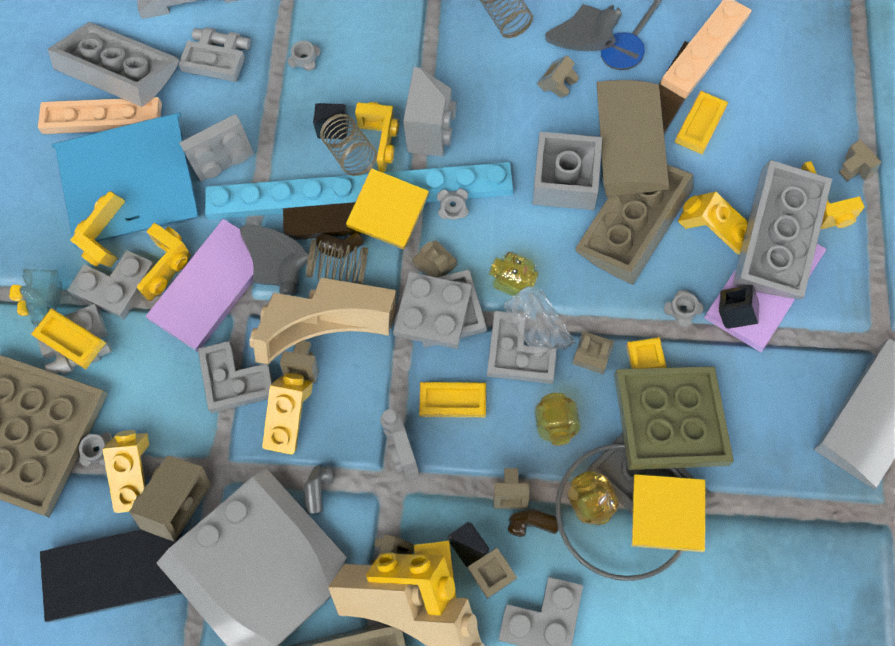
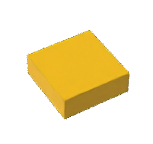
M660 337L627 342L626 348L631 369L667 368Z

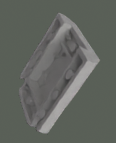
M265 469L251 477L173 544L157 564L227 646H280L332 597L328 586L345 564L347 557L268 469Z

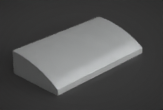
M91 22L86 23L48 48L53 69L140 107L145 106L158 94L170 79L179 63L178 58Z
M770 160L762 168L732 285L738 287L753 285L757 292L794 299L804 298L832 183L831 178Z
M890 338L879 346L814 448V451L872 489L877 488L895 459V341Z

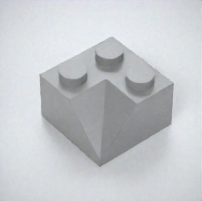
M418 67L413 68L403 120L407 151L409 153L443 157L445 145L450 146L452 127H450L451 119H455L457 101H452L450 87Z
M539 132L532 205L594 210L599 188L602 137Z

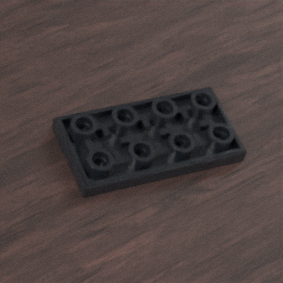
M137 530L40 551L45 622L61 621L182 594L157 564L165 552L182 538V532L175 542L144 530Z

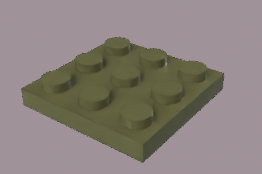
M715 366L616 370L614 378L629 470L730 466L734 462Z

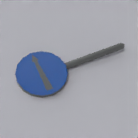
M655 0L632 34L626 32L613 34L616 40L614 45L601 50V58L607 66L616 70H629L636 67L642 61L645 54L644 44L637 36L662 0Z

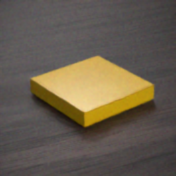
M371 168L346 225L351 229L405 250L429 196V191Z
M634 475L631 547L704 552L705 480Z

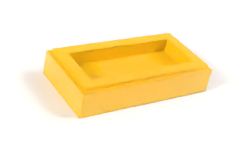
M700 91L674 143L703 155L728 102Z
M52 308L31 333L33 337L85 370L106 344L102 339Z
M420 382L419 416L486 418V383Z

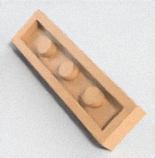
M723 0L662 77L661 85L686 99L749 18L752 10L735 0Z
M154 97L143 107L124 99L41 102L38 129L42 134L101 132L161 117L162 103L159 97Z

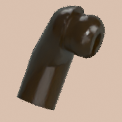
M357 231L344 239L327 233L320 234L316 239L317 248L320 240H322V254H324L326 243L329 241V256L335 242V258L338 256L341 243L343 244L342 258L345 257L348 244L350 245V253L353 252L355 246L359 248L364 245V241ZM327 245V248H326L325 255H327V252H328V245Z
M537 509L513 513L508 519L510 524L507 530L509 534L517 537L525 536L527 527H536L552 534H556L559 530L555 516Z

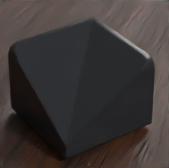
M315 104L313 125L318 139H321V128L329 118L338 114L348 115L346 105ZM339 117L332 120L323 131V135L326 131L324 139L327 136L328 139L338 138L343 140L346 138L348 133L345 132L348 131V128L339 131L337 134L335 133L344 127H349V124L340 125L342 123H349V121L342 120L334 124L332 123L340 119L349 118Z
M753 285L720 291L719 314L726 329L759 324V300Z
M469 521L447 537L450 545L466 568L489 553V547Z

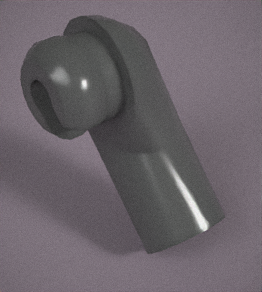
M320 464L315 466L304 484L307 514L323 512L321 489L324 483L331 484L335 479L334 468L330 465L322 467Z

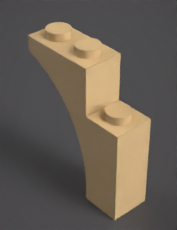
M321 277L316 290L312 289L310 291L309 299L273 293L269 304L264 305L262 308L258 328H253L251 332L250 347L254 348L255 362L269 364L280 353L296 343L327 333L357 331L389 336L396 314V290Z
M344 564L328 586L339 616L366 618L390 625L409 634L426 646H485L481 642L477 629V619L472 613L468 598H452L442 615H428L418 585L368 582L366 573L372 565Z

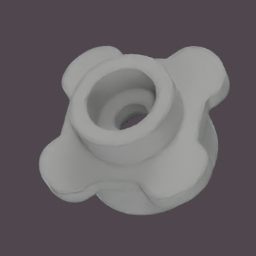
M308 41L296 42L291 48L292 56L288 58L289 66L292 68L297 66L305 68L306 71L315 69L316 57L321 53L320 48Z
M463 188L449 192L446 189L440 190L437 194V199L440 201L439 216L443 219L466 217L469 213V209L466 207L467 191ZM454 201L456 202V205L451 206L450 203Z
M679 290L673 301L665 304L664 312L677 319L679 326L688 327L691 325V320L703 312V305L688 291ZM681 306H685L687 310L682 311Z
M107 432L101 436L87 434L79 445L80 463L86 467L91 466L93 463H100L105 466L102 449L113 436ZM96 447H99L98 452H94Z

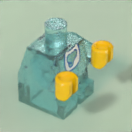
M23 269L22 277L26 286L12 285L10 288V299L19 301L17 304L18 315L27 316L30 314L33 325H38L51 308L56 311L61 301L62 282L57 270Z

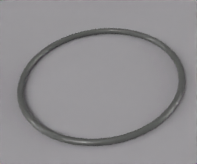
M625 443L600 446L578 458L567 470L560 483L555 505L560 535L572 555L582 565L598 575L620 581H636L655 576L670 567L683 551L677 550L666 563L650 572L639 575H616L600 570L584 560L573 548L566 536L561 519V498L568 478L585 459L601 451L625 448ZM669 468L676 478H682L676 468Z

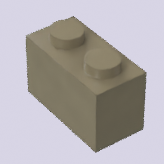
M167 455L161 466L154 471L152 479L143 492L136 497L129 512L141 530L175 542L211 487V483L202 466Z

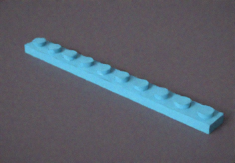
M510 162L383 172L428 190L429 196L426 202L439 201L437 194L442 189H446L449 192L463 188L468 193L467 199L513 195ZM368 174L206 187L205 215L208 220L283 214V208L356 202Z

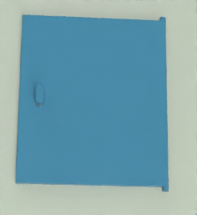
M180 112L51 144L52 148L56 150L72 237L75 234L74 231L77 225L87 219L93 212L97 200L109 191L125 200V203L95 239L97 242L148 230L154 222L159 226H164L199 217L187 156L179 143L183 141L179 122Z

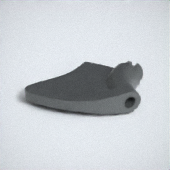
M582 4L571 19L546 32L545 40L552 45L577 51H598L610 48L616 41L612 31L618 24L622 14L621 10L617 7L614 11V5L602 11Z
M242 226L240 228V235L253 262V283L279 286L280 294L295 296L297 293L296 286L299 285L300 269L308 261V254L303 247L289 236L276 230L259 226Z

